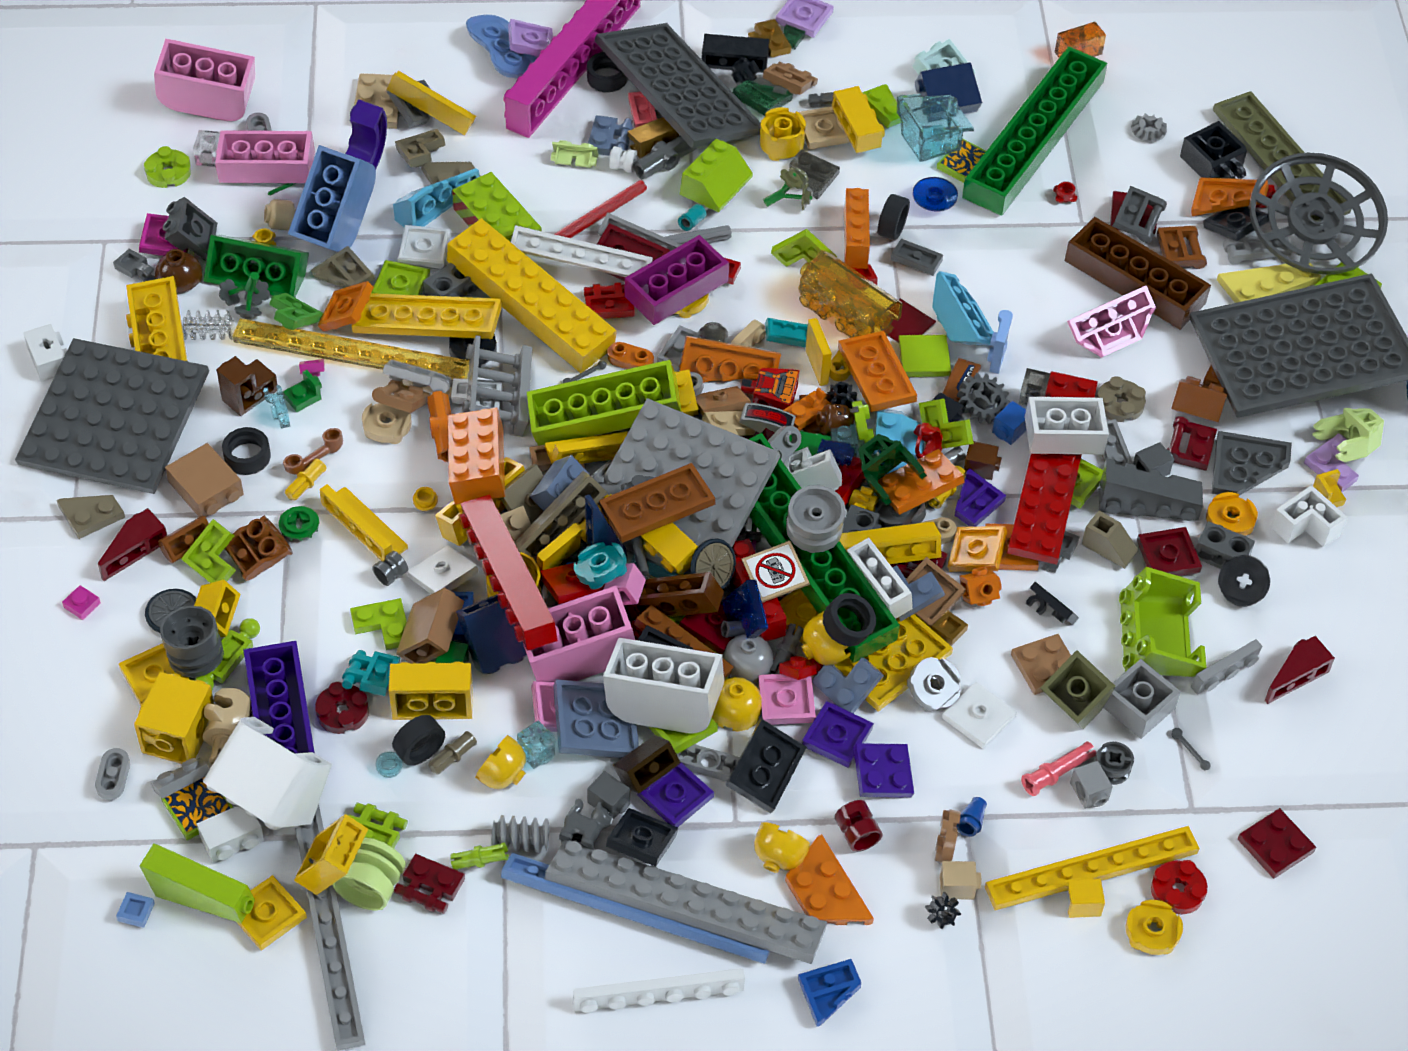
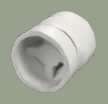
M614 146L610 156L609 167L616 170L622 168L626 172L633 173V163L637 160V151L631 149L624 151L621 147Z

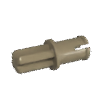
M465 731L452 744H446L444 750L428 763L430 770L438 775L452 763L459 762L463 754L477 745L476 738L469 731Z

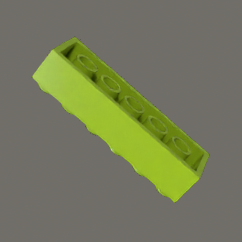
M671 360L527 391L531 432L537 445L590 437L631 428L647 398L682 412L677 378Z

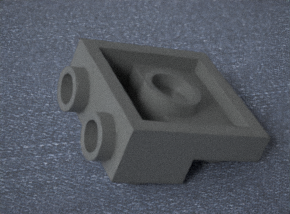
M184 196L176 202H171L166 209L169 218L163 225V230L166 231L165 239L182 251L187 248L191 249L206 261L210 236L216 235L218 223Z

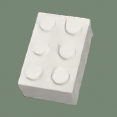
M1029 397L1025 422L1030 453L1104 455L1109 432L1103 398Z

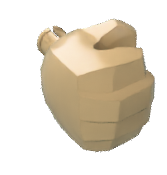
M220 689L214 695L215 704H207L204 708V717L209 722L203 733V739L208 745L213 747L209 759L212 765L240 719L252 717L251 698L240 689Z

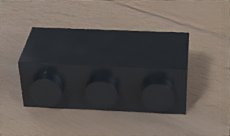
M704 33L701 59L709 68L734 70L732 65L742 58H747L749 61L754 60L759 68L757 70L758 73H763L767 68L769 39Z

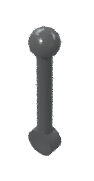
M600 360L596 366L575 377L564 378L563 383L579 380L598 369L603 370L607 364L604 360Z
M1174 728L1171 734L1172 737L1181 741L1200 763L1202 770H1209L1211 767L1210 762L1204 760L1182 736L1183 731L1180 728Z

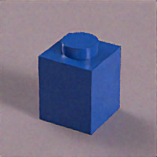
M1011 401L994 418L992 433L1000 440H1004L1012 445L1027 431L1025 422L1026 409Z

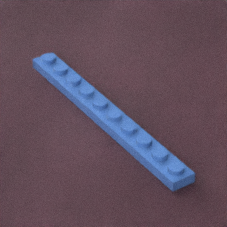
M515 853L510 855L502 868L501 878L765 964L771 952L545 880L546 870L549 867L548 864Z

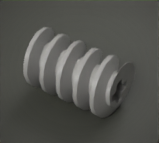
M501 815L498 822L493 821L491 846L497 845L499 842H505L508 848L510 843H512L513 850L518 851L521 844H523L524 851L529 852L532 845H534L535 852L540 853L544 845L547 852L550 830L548 818H545L542 826H539L537 817H534L531 825H528L525 816H523L520 824H517L515 816H512L509 823H506L504 815Z

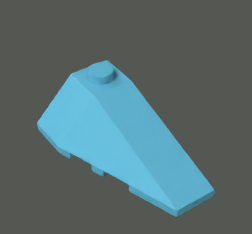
M475 168L409 192L393 204L394 220L403 227L405 225L425 227L453 206L452 190L480 177L479 170Z

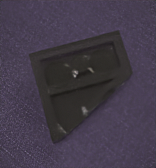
M800 150L789 165V168H799L807 174L809 188L813 191V197L817 200L840 173L839 166L804 150Z

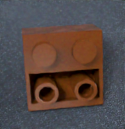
M1191 376L1181 379L1171 409L1219 423L1227 398L1224 387L1212 382L1209 386L1200 384L1201 379Z

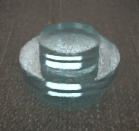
M384 752L376 759V770L385 778H393L402 770L403 761L395 752Z

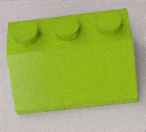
M715 139L682 173L680 195L720 212L753 177V172L735 146Z

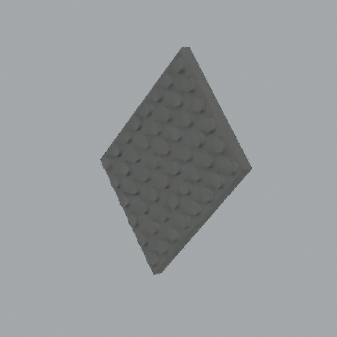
M1372 273L1190 313V321L1221 386L1224 387V392L1227 393V399L1237 418L1408 381V337Z

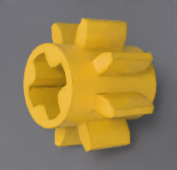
M862 486L861 490L854 489L849 501V507L852 504L875 512L879 497L874 496L871 488Z

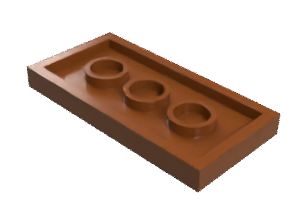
M693 463L599 500L601 511L621 543L716 505L714 495Z

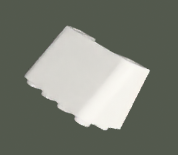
M256 717L241 718L203 780L207 785V789L225 796L227 802L239 805L245 809L246 814L261 819L265 822V826L270 829L280 830L281 827L298 828L300 825L312 824L332 764L313 752L294 754L263 735L272 734L274 728Z

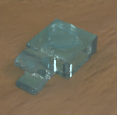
M276 385L277 393L270 394L268 389L264 388L266 402L273 404L270 406L273 420L278 419L281 429L290 427L289 414L283 397L282 387Z

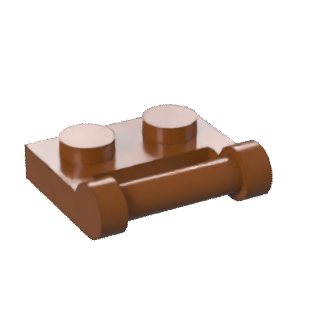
M1196 226L1159 227L1156 234L1163 257L1180 267L1194 266L1196 269H1202L1207 265L1206 257L1202 255L1197 238L1199 233ZM1184 237L1189 240L1193 255L1188 254Z

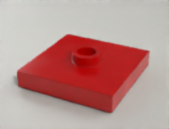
M574 563L540 570L541 580L558 604L602 591L605 586L604 584L599 589H591L589 585L580 582L574 571Z

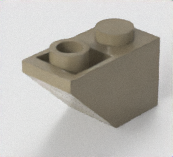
M1098 510L1086 525L1082 545L1125 569L1138 553V548L1121 522Z

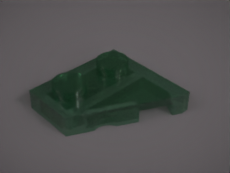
M749 80L733 88V94L742 103L764 116L769 110L782 107L792 101L793 94L789 91L785 95L773 92L774 87L760 85Z

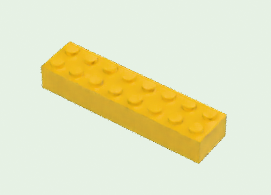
M482 218L447 243V261L455 265L464 276H470L471 281L490 298L501 299L503 309L579 373L584 372L606 355L608 347L615 343L616 329Z

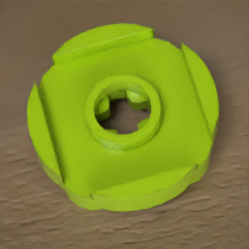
M168 146L160 147L157 152L151 154L144 162V170L148 181L160 188H167V185L175 184L176 187L185 183L191 175L189 156Z
M862 400L852 402V407L857 406L858 412H853L857 436L859 440H864L865 444L874 437L872 428H867L866 420L870 419L868 404L863 405Z

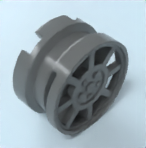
M1111 741L1104 743L1098 749L1095 761L1099 762L1106 776L1111 778L1109 779L1110 783L1117 785L1129 778L1134 763V755L1125 744Z

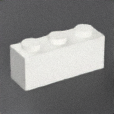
M870 538L847 550L895 619L913 609L912 593Z

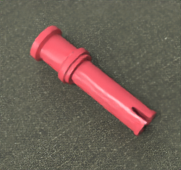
M1086 741L1083 745L1051 764L1043 763L1033 773L1022 775L1021 782L1024 789L1031 796H1036L1044 787L1048 785L1053 786L1057 783L1060 776L1088 759L1095 757L1096 750L1089 752L1094 746Z

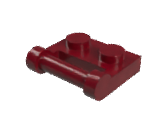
M1183 416L1175 417L1170 446L1167 448L1173 455V463L1207 471L1217 428L1189 422ZM1183 432L1190 434L1186 453H1182L1179 450Z

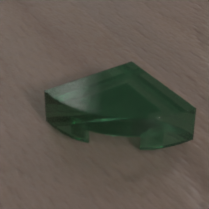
M786 24L784 35L792 49L795 50L804 39L805 31Z

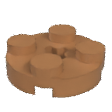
M943 809L940 823L941 830L940 835L937 837L934 860L942 864V861H952L958 835L956 826L960 822L961 811Z

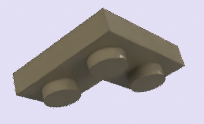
M438 129L395 141L396 150L410 168L421 167L425 163L431 162L430 152L446 146L445 138Z

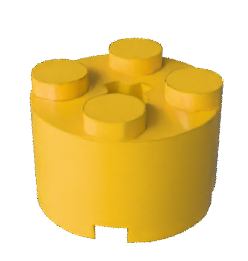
M785 107L774 108L765 113V117L761 120L759 142L761 149L771 160L778 161L802 154L806 129L804 117L797 111L795 113L789 112V108Z

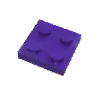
M826 701L803 737L802 744L807 749L850 768L855 759L853 747L856 743H865L873 730L874 723Z
M855 744L853 749L860 797L911 798L914 795L908 744Z
M680 763L639 794L637 793V796L668 824L679 827L714 798V791L684 764Z

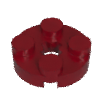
M342 682L331 683L329 688L320 693L315 703L316 716L321 727L335 734H345L346 730L353 729L355 731L362 727L369 716L366 693L354 685L350 689H345L342 686ZM340 705H346L348 710H342L341 712H337V707Z

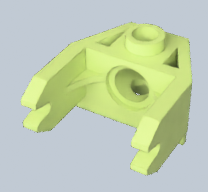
M1344 408L1343 414L1320 419L1315 423L1313 427L1319 431L1312 433V436L1321 441L1331 439L1338 433L1344 436L1347 440H1344L1337 446L1336 449L1340 453L1336 454L1335 457L1340 461L1348 462L1367 457L1381 446L1384 420L1369 408Z

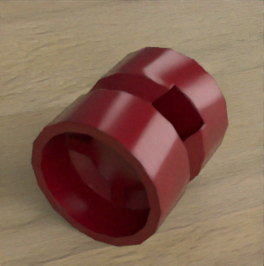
M854 800L845 804L835 813L834 817L840 830L845 833L844 837L849 847L854 852L864 851L873 847L883 836L876 820L872 819L873 814L864 800Z

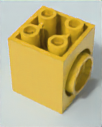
M160 672L149 695L143 701L134 723L141 752L181 764L189 759L196 758L204 742L203 733L209 722L204 717V708L207 704H215L211 685L201 680L194 681L182 678L175 673L167 674Z

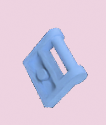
M1001 310L998 315V332H993L990 346H993V348L990 347L987 361L991 362L989 372L999 374L1013 318V314L1009 310Z

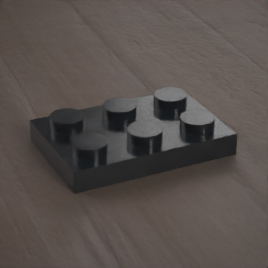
M761 719L725 785L771 814L780 801L807 747Z

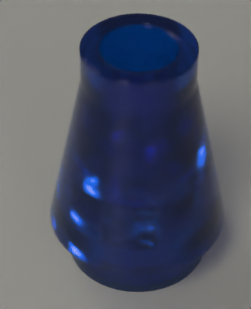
M821 439L817 453L831 450L836 463L841 466L844 464L850 466L856 447L851 446V443Z

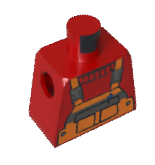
M761 368L757 380L743 378L741 390L743 393L752 394L753 403L784 410L794 403L800 370Z

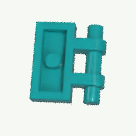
M358 650L356 654L351 656L349 661L350 667L345 669L343 673L342 686L345 689H350L352 685L360 683L361 691L386 696L389 689L390 664L400 663V657L377 651L370 657L366 656L365 651Z

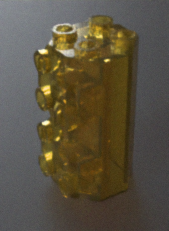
M821 250L810 263H805L800 269L802 276L798 290L801 294L799 297L801 304L816 313L822 320H827L829 317L834 316L836 319L834 324L837 330L850 338L884 331L886 336H888L894 328L891 325L893 320L895 319L898 322L901 317L902 302L824 250Z

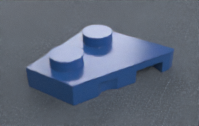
M852 958L798 974V982L816 1027L821 1026L861 988L862 984Z

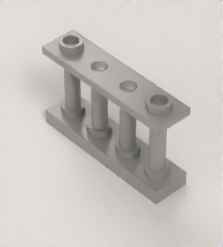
M476 335L473 344H468L466 358L469 359L467 399L466 401L464 400L462 413L490 409L476 405V396L509 402L514 406V410L512 412L498 410L500 419L508 421L513 425V435L522 437L529 417L527 391H530L532 347L523 345L520 354H515V356L480 349L481 336ZM479 359L513 365V368H516V372L509 374L478 367ZM480 377L510 383L512 387H515V391L509 393L477 386V379Z

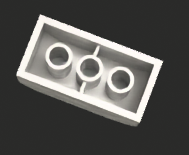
M618 638L603 675L607 706L616 717L628 723L684 733L702 732L709 726L724 685L722 654Z

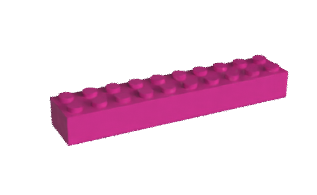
M586 0L580 10L574 13L573 18L564 24L560 33L552 38L547 48L540 52L539 57L534 63H530L527 71L518 77L514 86L505 92L503 101L505 102L504 118L506 119V129L530 138L586 72L589 58L603 51L595 43L596 34L621 30L640 8L641 0Z

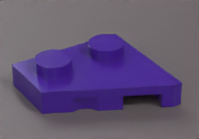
M968 469L954 516L969 527H977L1005 502L1006 495L973 470Z

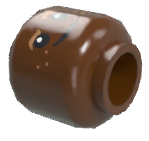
M829 403L823 407L822 411H818L816 424L820 426L821 432L824 435L843 437L853 429L854 413L846 405Z

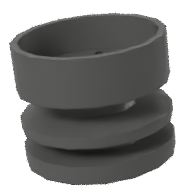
M199 606L181 607L171 612L163 620L160 627L161 638L166 649L169 665L175 673L193 678L204 676L215 670L222 662L224 656L223 645L215 617L209 610Z

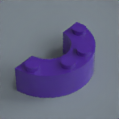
M358 99L356 105L350 111L349 121L352 125V134L349 138V146L345 154L374 165L376 170L386 142V113L382 107Z

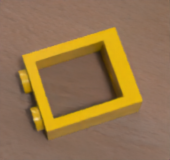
M344 814L315 836L294 881L315 895H318L344 877L351 867L368 828ZM309 858L313 860V864L309 862Z

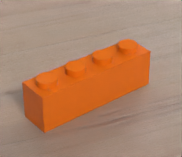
M846 188L844 201V268L868 269L870 251L869 189Z

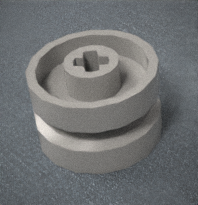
M812 485L798 490L791 497L788 506L786 529L787 535L794 545L801 550L814 553L829 550L840 541L846 514L845 503L840 495L831 488Z

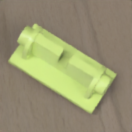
M565 140L552 142L554 152L551 153V161H555V164L571 165L572 158H576L575 166L587 168L596 166L599 154L597 147H594L592 144L582 143L581 145H576Z

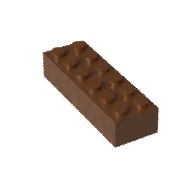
M1095 216L1067 245L1065 262L1123 296L1147 286L1156 306L1153 314L1179 330L1190 321L1191 312L1200 311L1207 303L1211 284Z

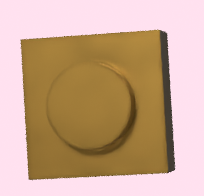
M949 610L932 625V630L950 646L968 629V624Z

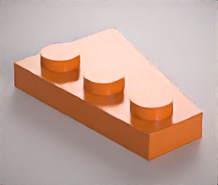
M1199 178L1191 208L1192 216L1249 206L1251 193L1257 180ZM1268 180L1264 183L1259 192L1264 196L1267 195L1269 187Z

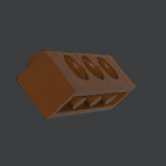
M711 572L646 579L638 604L624 605L629 621H636L637 617L650 605L667 617L718 612L724 591Z

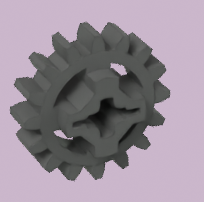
M976 373L974 377L969 375L960 385L957 397L961 399L958 403L965 407L963 414L967 412L971 414L970 420L976 417L980 424L984 419H986L988 424H991L994 418L1010 403V400L1006 399L1009 392L1002 390L1005 385L1003 383L998 385L996 377L990 380L987 373L983 378H981L979 373Z

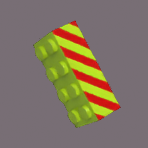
M492 172L452 190L453 209L469 227L482 218L510 242L515 225L542 232V227Z

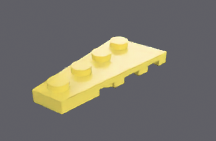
M1288 264L1220 273L1217 276V281L1231 299L1237 303L1306 288L1319 282L1322 276L1301 271Z

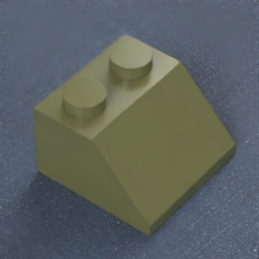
M1076 650L1040 688L1084 729L1102 711L1116 686Z

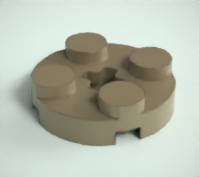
M1114 376L1099 388L1097 398H1103L1106 418L1110 420L1116 419L1117 422H1124L1125 419L1132 418V420H1135L1141 416L1146 403V391L1143 387L1131 381ZM1122 398L1126 401H1122L1121 403L1117 402V399Z

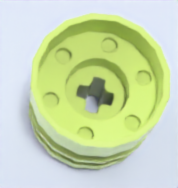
M364 837L348 873L335 882L333 888L343 899L355 906L373 911L383 910L394 892V885L398 883L400 875L406 867V862L402 855L391 846L376 839Z

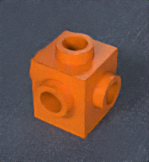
M986 567L972 569V573L959 576L960 585L966 589L962 598L968 604L986 606L992 604V600L1000 599L1001 580L996 573L987 570Z

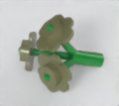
M791 167L789 171L782 169L780 171V178L785 181V184L780 190L763 199L765 205L768 207L783 198L800 199L802 210L805 211L807 205H810L813 198L811 191L807 190L809 187L807 174L799 168ZM794 187L796 189H803L802 195L787 194L786 192Z

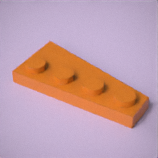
M686 336L679 371L690 369V372L701 375L703 382L732 381L743 378L757 379L761 368L779 367L781 354Z

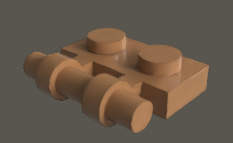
M780 61L766 68L762 76L763 79L768 80L772 85L781 86L788 89L790 93L799 95L810 89L811 85L816 86L818 78L812 76V73L806 70L800 71L790 63L785 64Z

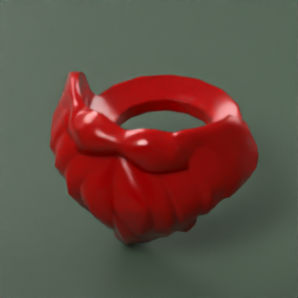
M926 422L918 424L914 430V434L918 436L915 445L916 457L919 459L937 449L942 451L943 436L940 428L933 427ZM922 439L927 444L923 453L920 454L919 446Z

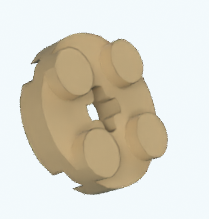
M371 403L364 409L362 414L364 434L367 438L377 442L398 444L411 429V413L381 403L375 405ZM387 418H391V422L389 423L382 422L385 421Z

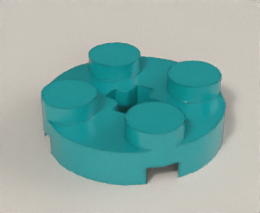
M604 542L584 549L578 555L579 561L577 565L574 563V571L579 581L589 585L591 589H599L616 577L623 576L627 572V559L619 544L611 542L613 546H605Z

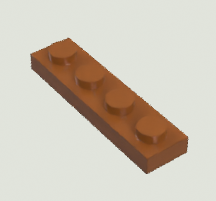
M652 605L638 616L634 623L642 631L646 625H649L692 647L693 650L715 653ZM722 658L725 679L731 673L734 666Z

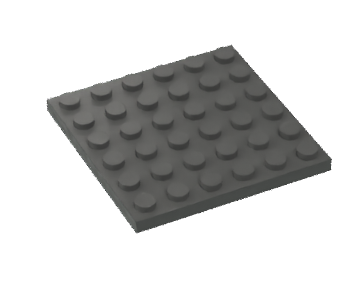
M73 338L15 461L18 465L155 494L165 472V467L171 459L210 370L207 365Z

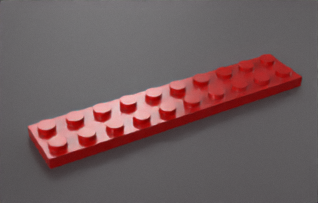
M1051 371L1045 397L1094 398L1098 381ZM1031 453L1007 554L1058 564L1082 454Z

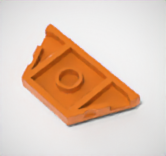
M818 835L810 845L803 862L795 869L790 870L785 877V882L805 915L827 921V924L847 925L848 922H864V925L873 924L874 917L823 835Z

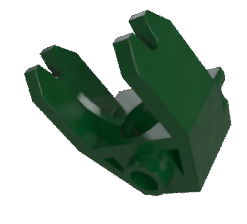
M877 434L858 448L864 477L869 487L886 506L892 501L878 483V480L893 468L905 462L920 479H924L927 476L920 463L898 440L893 441L889 437Z

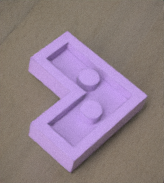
M1338 433L1305 458L1304 464L1316 474L1338 469L1341 474L1337 486L1343 492L1357 482L1359 475L1343 461L1335 457L1336 454L1340 453L1336 449L1337 446L1344 440H1347Z

